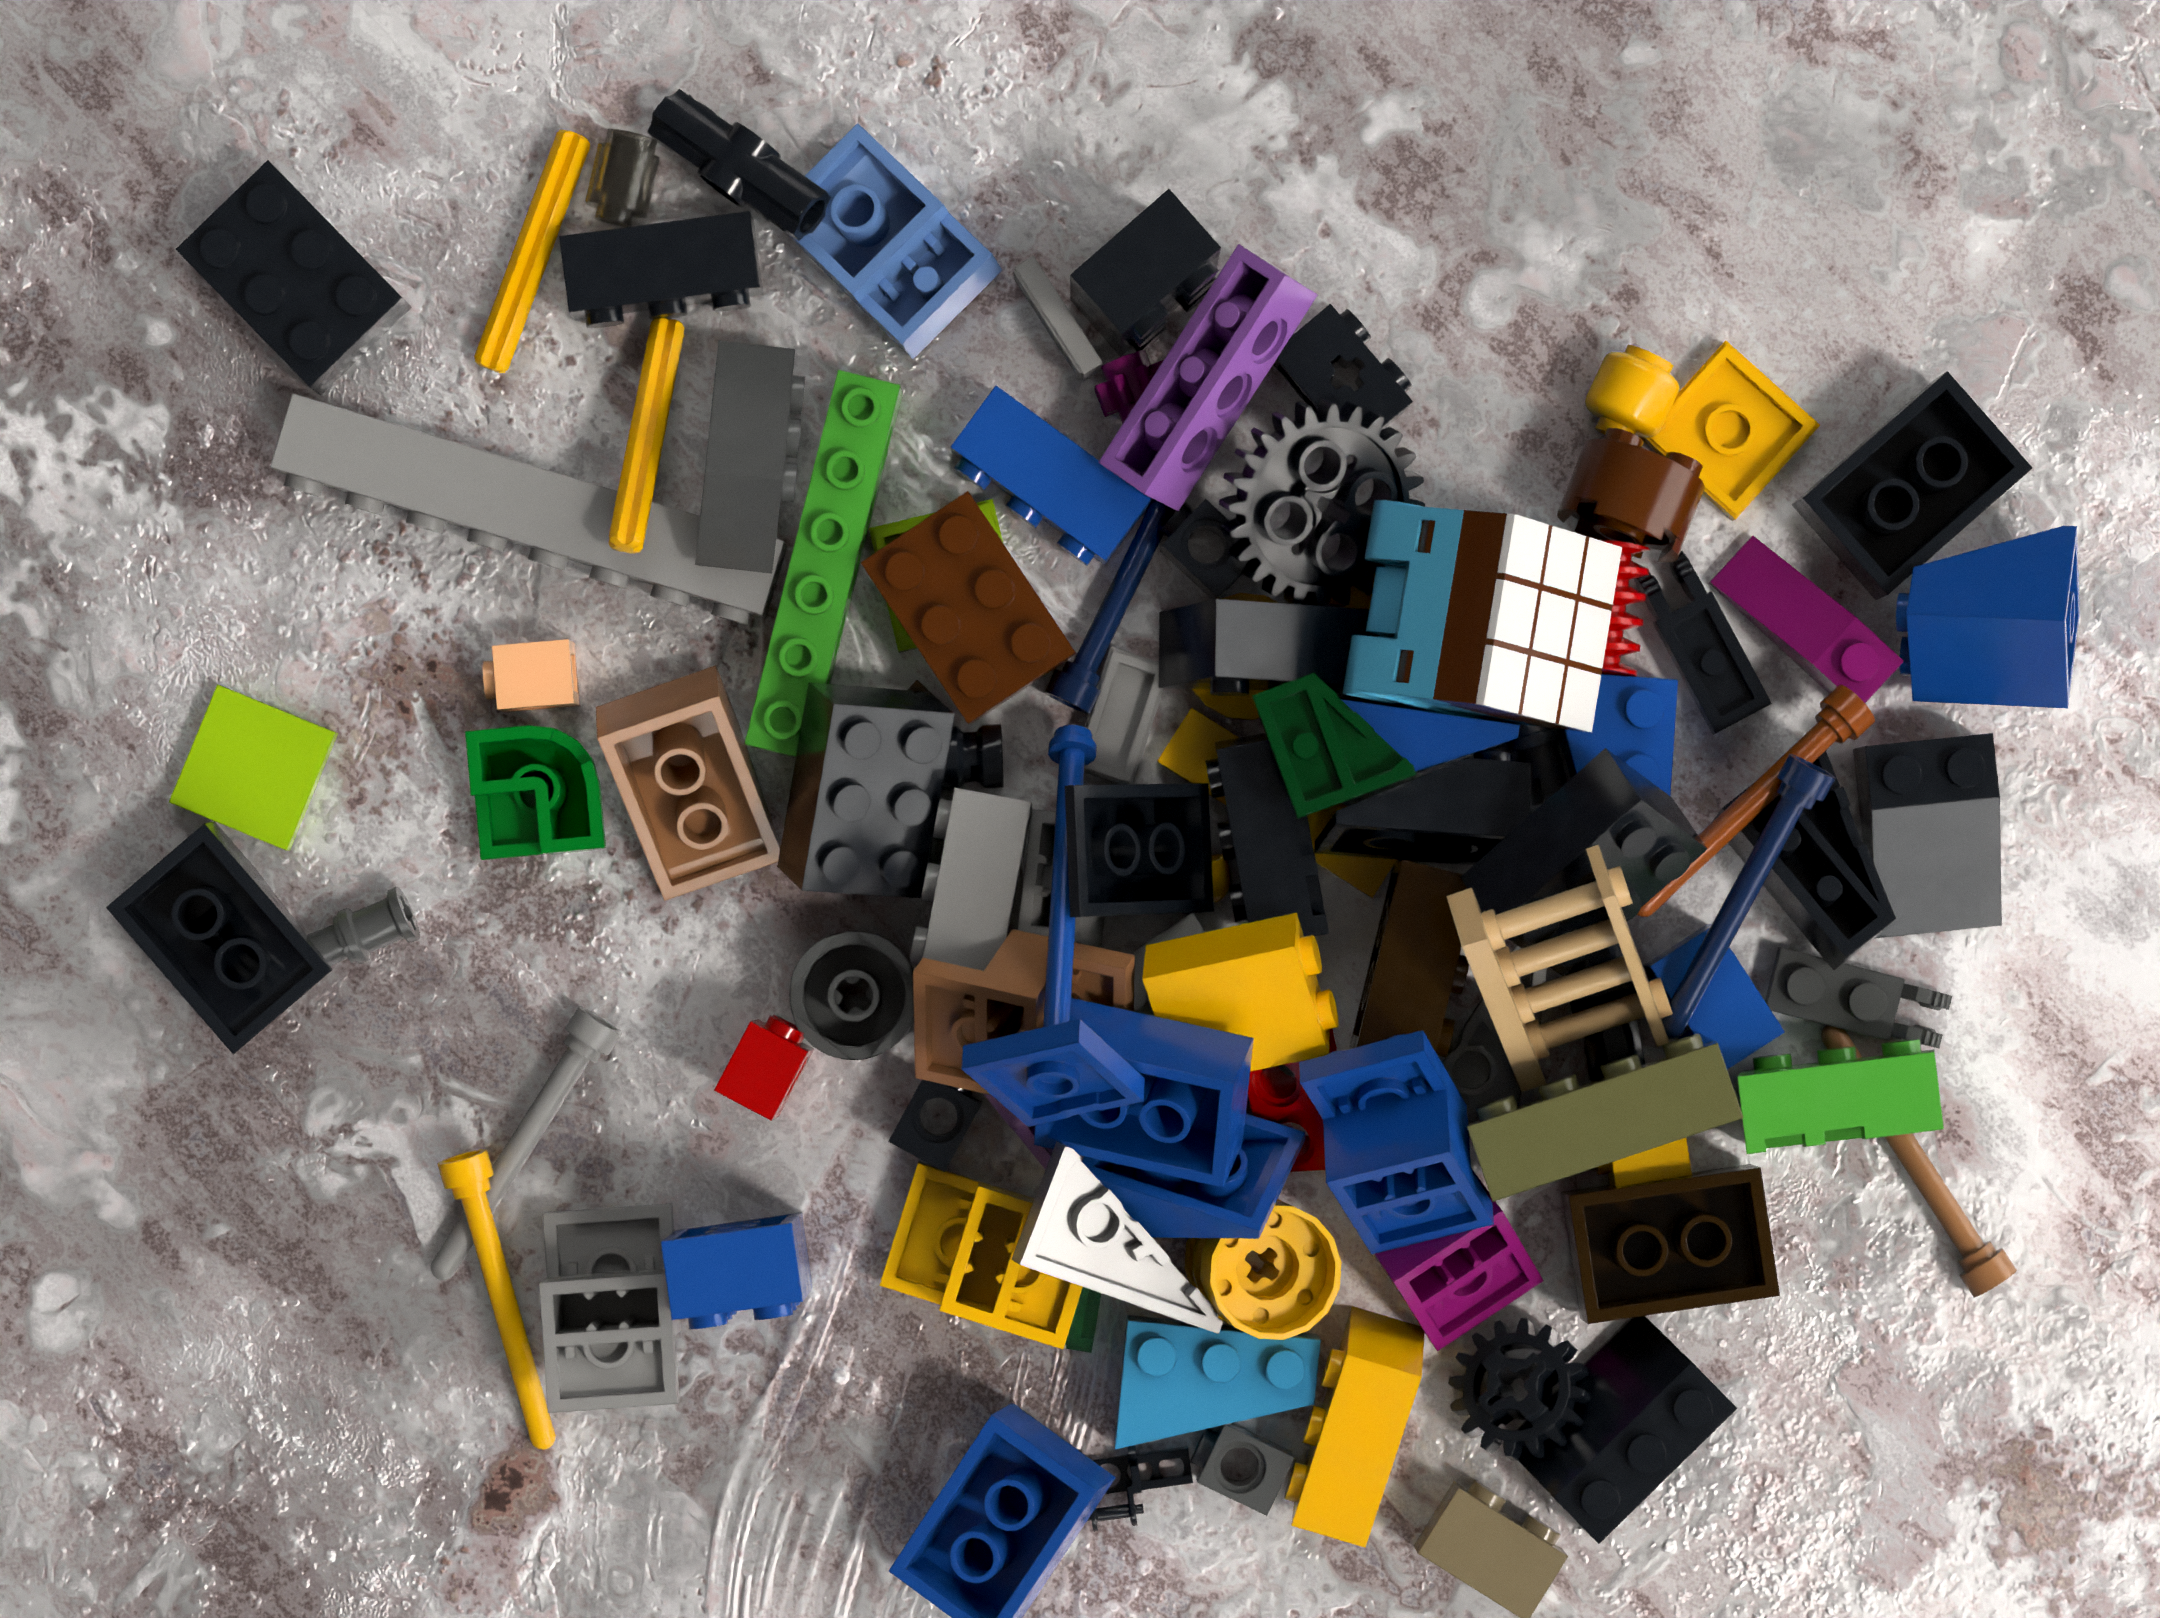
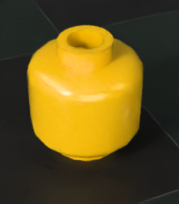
M1627 345L1625 352L1615 351L1608 353L1604 357L1585 399L1587 409L1599 418L1595 429L1604 435L1608 428H1618L1644 438L1656 436L1660 432L1679 392L1678 381L1670 374L1673 365L1660 356L1633 345Z

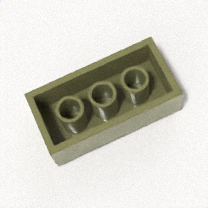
M1699 1033L1662 1045L1665 1054L1664 1058L1641 1065L1638 1055L1634 1054L1601 1065L1600 1068L1604 1078L1579 1086L1576 1074L1539 1086L1538 1090L1542 1099L1518 1106L1515 1096L1512 1095L1477 1107L1476 1111L1479 1120L1470 1122L1467 1128L1492 1202L1743 1119L1744 1117L1718 1043L1712 1041L1703 1044L1701 1035Z

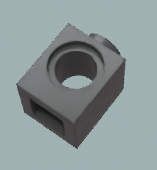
M1234 1423L1219 1426L1217 1432L1209 1428L1205 1429L1190 1462L1199 1466L1196 1474L1197 1483L1267 1516L1295 1457L1291 1450ZM1238 1447L1249 1449L1257 1457V1467L1254 1473L1249 1478L1240 1481L1226 1477L1221 1471L1223 1456L1229 1450Z

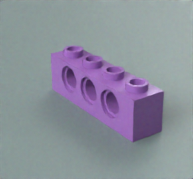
M1238 244L1099 460V463L1143 494L1179 511L1318 295Z

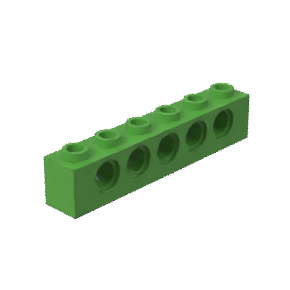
M842 370L837 372L745 740V745L796 758L808 683L831 684L903 396V391L899 384Z

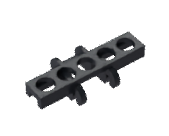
M1133 1445L1127 1447L1128 1455L1091 1459L1099 1466L1106 1463L1117 1466L1120 1470L1121 1478L1105 1494L1126 1491L1128 1504L1095 1508L1087 1520L1092 1521L1093 1532L1098 1531V1522L1130 1517L1132 1526H1138L1136 1514H1143L1144 1510L1143 1504L1135 1505L1133 1494L1142 1493V1490L1193 1483L1188 1446L1136 1453V1446ZM1180 1458L1184 1464V1470L1181 1475L1164 1477L1160 1473V1461ZM1149 1462L1152 1467V1475L1150 1479L1140 1481L1138 1464ZM1129 1464H1130V1470H1131V1478H1132V1480L1129 1478L1128 1473H1127V1468H1128Z

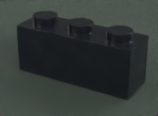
M750 211L559 236L569 313L575 320L585 319L587 328L620 325L624 323L623 314L648 310L649 318L652 320L656 318L671 319L682 317L688 314L686 305L712 302L713 311L738 310L751 306L750 297L764 295L755 226Z

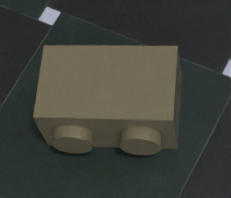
M1476 1480L1472 1482L1469 1489L1454 1481L1414 1544V1548L1419 1555L1516 1616L1530 1618L1568 1558L1564 1550L1555 1545L1561 1534L1528 1514L1522 1524L1504 1513L1501 1509L1507 1500Z

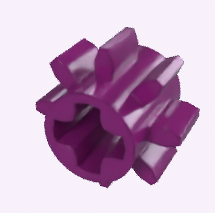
M1141 350L1101 366L1106 382L1095 385L1094 390L1104 417L1118 413L1123 424L1164 360L1151 364L1146 350Z

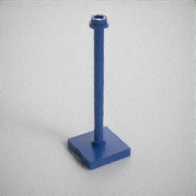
M1065 725L1056 729L1054 737L1049 741L1048 747L1050 759L1059 764L1043 1027L963 1046L962 1070L1027 1127L1067 1119L1070 1116L1092 1111H1103L1144 1102L1145 1078L1081 1019L1070 1021L1076 917H1070L1065 786L1083 785L1084 766L1095 760L1097 745L1092 739L1091 731L1079 725Z

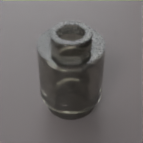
M619 129L607 130L605 143H598L585 199L586 205L596 208V220L616 226L632 227L634 218H647L660 157L655 155L657 140L630 131Z

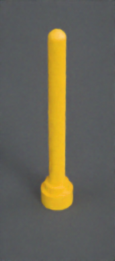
M478 1149L458 1154L437 1163L444 1189L452 1190L454 1199H461L530 1441L535 1448L545 1450L554 1444L556 1435L550 1413H548L547 1403L486 1195V1191L491 1189L489 1177L494 1175L487 1149Z

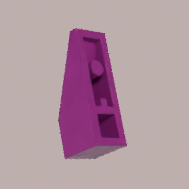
M1754 536L1747 540L1709 582L1713 588L1829 694L1838 685H1844L1866 703L1904 662L1857 617Z

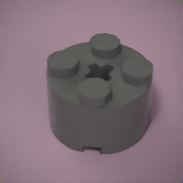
M846 931L821 939L803 954L791 977L789 997L796 1027L804 1033L803 1037L813 1047L834 1058L862 1060L886 1052L906 1036L914 1023V966L909 964L910 959L895 943L875 933ZM861 979L866 980L870 986L865 995L872 1001L871 1005L867 1010L856 1006L849 1012L841 1006L845 999V994L839 989L841 983L846 980L848 983L855 984Z

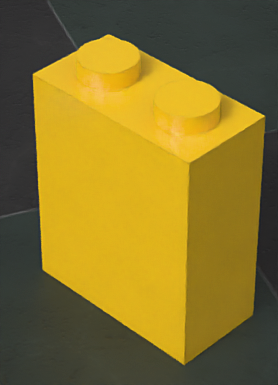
M1297 913L1153 943L1145 947L1142 980L1154 1016L1254 1038L1250 1072L1329 1054L1330 1029L1338 1028L1339 1026L1338 1012L1333 993L1330 989L1321 991L1316 974L1322 973V963L1317 941L1314 935H1303Z

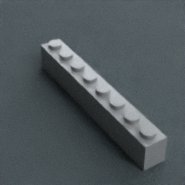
M293 393L270 465L271 468L279 473L286 474L283 485L285 487L317 497H321L324 486L348 493L345 505L377 515H382L384 505L409 511L406 523L443 534L446 523L470 530L467 538L468 542L500 552H504L507 541L531 548L528 560L556 569L565 570L568 560L592 567L589 578L612 586L626 589L629 578L653 585L651 597L683 607H687L690 596L714 603L711 615L747 626L751 615L766 619L788 547L784 541L776 539L772 574L695 565L700 516L652 502L643 549L635 554L613 550L608 543L617 496L616 490Z

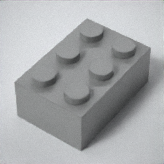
M954 788L952 801L940 799L933 837L945 840L941 863L934 864L928 862L921 901L933 903L928 928L916 926L909 964L917 966L922 958L982 971L985 970L1009 934L1032 802Z

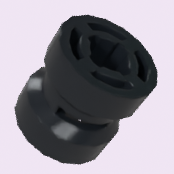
M1001 724L981 725L976 732H963L959 727L953 726L942 790L961 788L964 783L978 781L984 788L1004 787Z

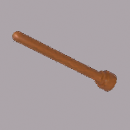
M1838 685L1820 702L1821 711L1815 716L1817 724L1698 835L1707 847V850L1690 864L1683 875L1672 880L1643 905L1637 915L1648 917L1656 912L1779 795L1777 789L1782 781L1777 776L1789 754H1794L1813 763L1835 741L1843 744L1848 738L1856 740L1875 722L1874 715L1862 699L1844 685Z

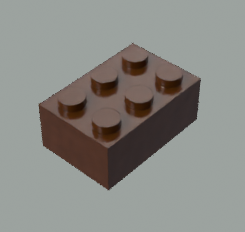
M969 491L861 562L968 724H973L1077 654Z

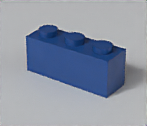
M997 385L950 447L952 454L960 459L954 467L956 471L984 491L990 482L995 484L1011 496L1005 505L1010 511L1034 528L1044 520L1063 534L1057 544L1086 566H1088L1093 558L1106 565L1151 502V498L1101 465L1099 460Z

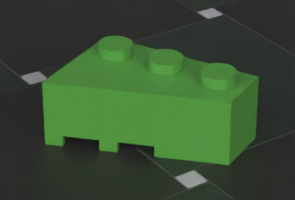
M1920 1039L1881 1043L1882 1055L1857 1058L1856 1048L1851 1046L1818 1050V1062L1792 1065L1791 1054L1754 1057V1069L1744 1070L1737 1076L1741 1111L1744 1117L1742 1120L1746 1153L1766 1152V1148L1802 1144L1803 1147L1824 1145L1830 1141L1857 1138L1872 1139L1944 1129L1935 1049L1921 1051Z

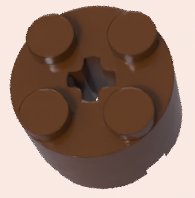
M1608 428L1604 439L1587 440L1581 450L1557 512V517L1563 523L1571 515L1576 518L1578 523L1574 532L1597 540L1628 542L1650 549L1662 550L1657 562L1668 563L1676 561L1705 489L1703 481L1699 478L1703 465L1697 460L1681 453L1668 452L1666 456H1662L1642 448L1644 441L1640 437L1618 428ZM1643 552L1632 554V557L1641 559Z

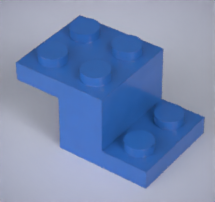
M1423 1030L1406 1035H1395L1379 1042L1348 1050L1334 1051L1325 1056L1299 1062L1300 1084L1323 1119L1326 1183L1371 1254L1494 1225L1493 1203L1471 1168L1467 1105Z

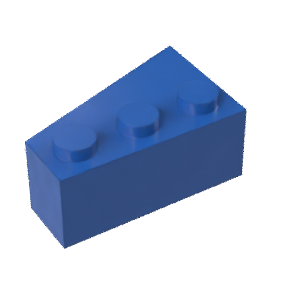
M1601 674L1592 733L1559 729L1562 737L1560 744L1562 752L1565 754L1570 777L1572 778L1606 748L1671 796L1678 680Z

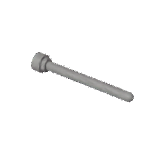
M581 1006L577 1008L565 1027L569 1032L564 1041V1044L568 1046L567 1050L492 1166L494 1175L489 1177L491 1189L486 1191L492 1214L589 1061L596 1063L601 1054L609 1055L622 1035V1032L611 1023ZM463 1212L431 1263V1272L439 1280H448L453 1277L474 1244L465 1212Z

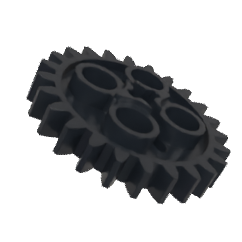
M1321 398L1317 413L1315 414L1310 406L1300 401L1295 404V421L1292 422L1286 416L1275 411L1272 413V423L1275 429L1272 434L1268 435L1255 427L1251 430L1253 439L1258 445L1253 453L1245 449L1236 448L1235 455L1245 464L1243 472H1228L1224 474L1223 478L1238 487L1236 495L1219 499V505L1236 513V517L1221 525V531L1230 537L1241 538L1229 549L1230 555L1240 562L1249 560L1242 573L1254 582L1263 579L1261 589L1273 597L1278 596L1283 591L1284 599L1291 604H1301L1305 596H1307L1310 604L1325 606L1330 592L1334 600L1346 606L1350 602V587L1355 586L1358 590L1370 596L1373 590L1370 576L1376 572V567H1385V565L1365 559L1374 500L1397 501L1425 507L1424 502L1409 495V491L1424 482V478L1413 471L1404 470L1417 456L1405 447L1396 448L1403 435L1390 426L1382 429L1383 417L1371 411L1362 417V408L1346 401L1339 412L1337 404L1327 398ZM1322 447L1323 461L1321 466L1315 472L1306 475L1305 461L1307 456L1314 449ZM1353 455V462L1347 465V457ZM1372 478L1373 492L1371 497L1365 503L1356 505L1355 494L1358 487L1364 481ZM1322 496L1329 501L1327 508L1323 512L1316 507L1318 500ZM1288 502L1290 505L1288 520L1283 526L1272 529L1271 517L1278 506ZM1339 534L1340 545L1337 552L1327 560H1323L1322 548L1329 537ZM1299 543V550L1296 553H1292V546Z

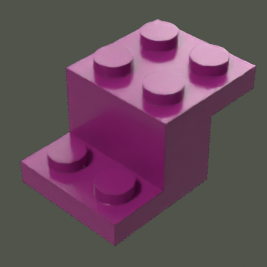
M1477 1176V1178H1478V1180L1480 1181L1482 1187L1484 1188L1485 1192L1487 1193L1488 1197L1490 1198V1200H1491V1202H1492V1199H1491V1196H1490L1489 1191L1486 1189V1187L1484 1186V1184L1481 1182V1180H1480L1479 1177ZM1496 1201L1492 1202L1494 1225L1373 1254L1437 1351L1544 1281Z

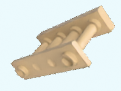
M1599 845L1586 849L1596 881L1499 914H1496L1494 909L1481 912L1472 888L1447 896L1462 949L1521 1092L1546 1084L1539 1059L1550 1056L1548 1049L1643 1017L1647 1019L1656 1046L1669 1043L1661 1018L1673 1014L1661 978L1651 981L1647 979L1621 908L1633 904L1620 866L1607 869ZM1605 906L1609 916L1607 920L1513 952L1510 951L1509 946L1506 947V939ZM1619 944L1623 954L1621 957L1526 989L1520 981L1521 976ZM1629 981H1633L1636 993L1541 1025L1538 1019H1535L1534 1013Z

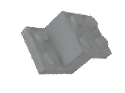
M672 1203L544 1212L542 1216L547 1278L539 1282L548 1413L678 1404L680 1396L675 1336L681 1331V1319L672 1320L661 1246V1241L674 1232Z

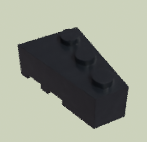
M1212 599L1159 612V688L1210 689L1211 695L1245 696L1249 695V690H1268L1315 673L1340 699L1364 702V699L1343 694L1352 635L1373 637L1380 635L1366 632L1369 609Z
M1265 733L1215 742L1218 758L1205 760L1212 798L1225 796L1229 821L1217 823L1224 861L1236 859L1240 883L1229 885L1235 923L1245 921L1251 923L1297 913L1304 936L1329 934L1307 816L1299 819L1296 818Z
M1825 751L1813 764L1826 770L1836 779L1824 801L1816 800L1811 810L1804 808L1763 886L1829 966L1836 970L1881 934L1896 917L1867 844H1863L1849 810L1851 804L1843 786L1840 787ZM1740 793L1737 797H1735V798H1734L1733 800H1731L1728 804H1726V805L1719 811V813H1718L1717 816L1714 818V820H1715L1724 810H1726L1742 793ZM1779 794L1728 843L1744 863L1782 795Z

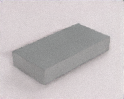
M1034 255L1015 266V282L1078 379L1086 381L1102 370L1101 366H1103L1102 360Z
M1111 647L1097 688L1101 692L1085 724V728L1089 729L1093 735L1092 739L1097 745L1095 760L1084 766V773L1118 784H1133L1164 688H1159V662Z

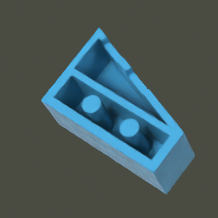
M1127 1315L1114 1439L1115 1449L1314 1405L1321 1343L1319 1336L1313 1333H1301L1285 1340L1258 1339L1232 1325L1223 1324L1220 1333L1217 1334L1180 1320Z

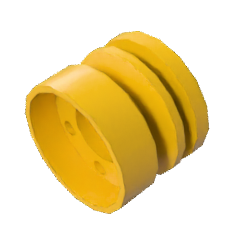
M1277 1199L1259 1239L1188 1238L1184 1269L1189 1283L1198 1288L1212 1304L1213 1310L1219 1315L1218 1318L1258 1339L1285 1340L1309 1331L1329 1312L1340 1289L1342 1262L1334 1237L1316 1217ZM1251 1250L1258 1253V1257L1264 1262L1258 1272L1252 1270L1250 1264L1245 1261L1247 1254Z

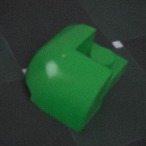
M531 725L465 731L471 796H475L481 860L553 855L606 848L599 777L592 757L578 740L556 728Z

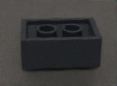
M1645 1316L1629 1318L1583 1364L1588 1369L1589 1375L1582 1380L1576 1381V1386L1587 1391L1591 1397L1589 1402L1575 1403L1573 1411L1584 1421L1581 1427L1566 1423L1561 1428L1566 1437L1567 1444L1562 1447L1550 1438L1543 1441L1545 1455L1539 1459L1531 1454L1527 1446H1523L1518 1460L1598 1544L1737 1409L1701 1370ZM1559 1388L1551 1395L1550 1407L1552 1409L1557 1401ZM1525 1420L1516 1431L1533 1426L1528 1420Z

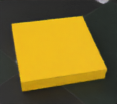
M1725 340L1678 392L1660 432L1652 438H1640L1662 456H1666L1668 452H1676L1700 462L1703 468L1699 478L1705 485L1703 495L1734 521L1818 429L1820 424Z

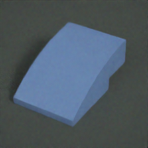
M858 123L805 175V177L827 191L831 199L827 205L825 217L813 233L805 235L800 241L791 235L789 237L912 359L1002 271L993 254L948 212L941 201Z

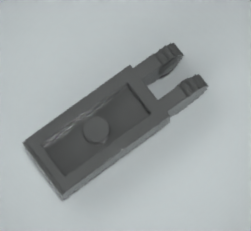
M1778 947L1765 1002L1770 1010L1776 1013L1890 1041L1891 1037L1902 1040L1920 1039L1921 1045L1939 1049L1943 1035L1936 1033L1935 1029L1920 1025L1908 1026L1895 1023L1900 998L1917 1002L1925 1008L1940 1011L1941 1009L1949 1010L1952 996L1904 984V978L1845 963L1836 970H1833L1824 958Z

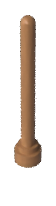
M1829 1025L1822 1029L1821 1040L1827 1049L1855 1046L1844 1029ZM1855 1046L1857 1058H1861L1862 1055ZM1913 1133L1885 1137L1962 1255L1958 1263L1964 1271L1959 1276L1972 1296H1980L2011 1277L2017 1269L2004 1249L1996 1250L1991 1241L1986 1243L1982 1241Z

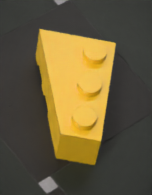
M1351 1306L1339 1350L1331 1348L1324 1368L1321 1386L1327 1387L1322 1407L1313 1405L1307 1420L1302 1443L1309 1444L1310 1448L1305 1465L1294 1462L1288 1479L1284 1499L1294 1502L1291 1526L1366 1548L1422 1378L1425 1332L1421 1326Z

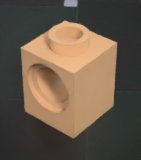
M569 639L493 645V661H483L482 671L486 699H496L497 710L516 712L580 706L575 643Z

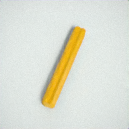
M561 129L556 133L474 355L475 362L483 368L498 373H505L509 369L590 149L588 139L578 133Z
M656 318L650 324L609 531V546L619 552L635 554L643 549L684 338V325L675 319Z

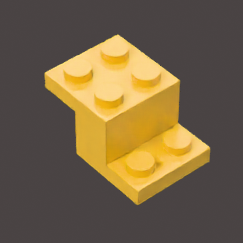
M918 1162L879 1286L940 1304L939 1311L1060 1349H1064L1083 1288L1068 1281L1024 1267L1011 1260L1035 1198L949 1171L943 1172L936 1167Z

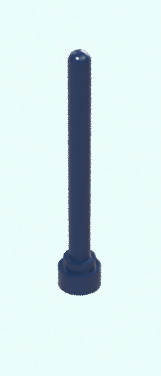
M1152 499L1074 661H1066L1062 671L1055 669L1044 691L1046 695L1068 707L1090 715L1101 692L1096 688L1101 678L1096 672L1164 535L1160 530L1173 516L1174 509Z
M1794 754L1788 755L1777 776L1782 781L1777 792L1782 796L1669 1002L1673 1014L1661 1018L1668 1039H1676L1683 1033L1804 808L1811 810L1816 800L1824 801L1836 778L1819 766Z

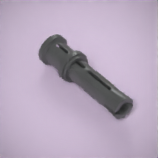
M394 887L387 891V898L354 912L349 908L338 911L337 916L333 917V925L310 933L307 936L331 967L346 959H349L351 963H365L370 960L372 952L403 939L409 943L419 940L420 932L407 898L399 887Z

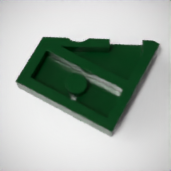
M1315 673L1252 695V700L1297 819L1417 775L1414 766L1374 731L1375 729L1357 712L1349 708Z

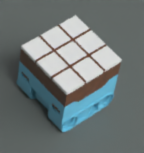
M1374 500L1365 559L1385 565V567H1376L1366 632L1380 636L1352 635L1343 694L1398 708L1592 733L1622 547L1516 514L1423 507L1397 501Z

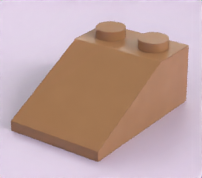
M716 665L596 707L598 742L664 901L778 862L781 845L749 751L745 745L738 719Z

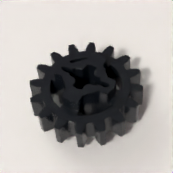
M1520 1318L1516 1333H1512L1508 1326L1499 1320L1494 1322L1495 1338L1490 1341L1477 1332L1472 1335L1474 1345L1478 1349L1473 1356L1460 1352L1456 1355L1455 1358L1466 1368L1464 1376L1449 1377L1448 1384L1454 1389L1463 1392L1462 1398L1450 1404L1451 1411L1460 1416L1470 1415L1461 1427V1430L1470 1438L1479 1436L1484 1432L1480 1447L1485 1451L1493 1454L1503 1443L1505 1456L1510 1460H1519L1523 1446H1527L1531 1454L1536 1458H1543L1545 1455L1543 1441L1550 1438L1563 1447L1567 1444V1440L1561 1428L1566 1423L1579 1427L1583 1424L1584 1421L1573 1411L1575 1403L1589 1402L1591 1395L1584 1389L1577 1387L1576 1381L1589 1375V1372L1582 1363H1568L1578 1350L1568 1340L1555 1346L1558 1332L1551 1326L1546 1324L1535 1336L1534 1324L1527 1318ZM1516 1349H1532L1540 1352L1538 1355L1533 1352L1526 1359L1510 1358L1506 1354V1352ZM1487 1370L1486 1392L1480 1396L1481 1382ZM1518 1378L1525 1382L1524 1388L1528 1393L1521 1401L1514 1398L1515 1391L1511 1386L1513 1381ZM1559 1382L1558 1398L1552 1409L1550 1407L1552 1387ZM1513 1419L1528 1420L1533 1427L1516 1431L1502 1429L1498 1426L1501 1424L1506 1426Z

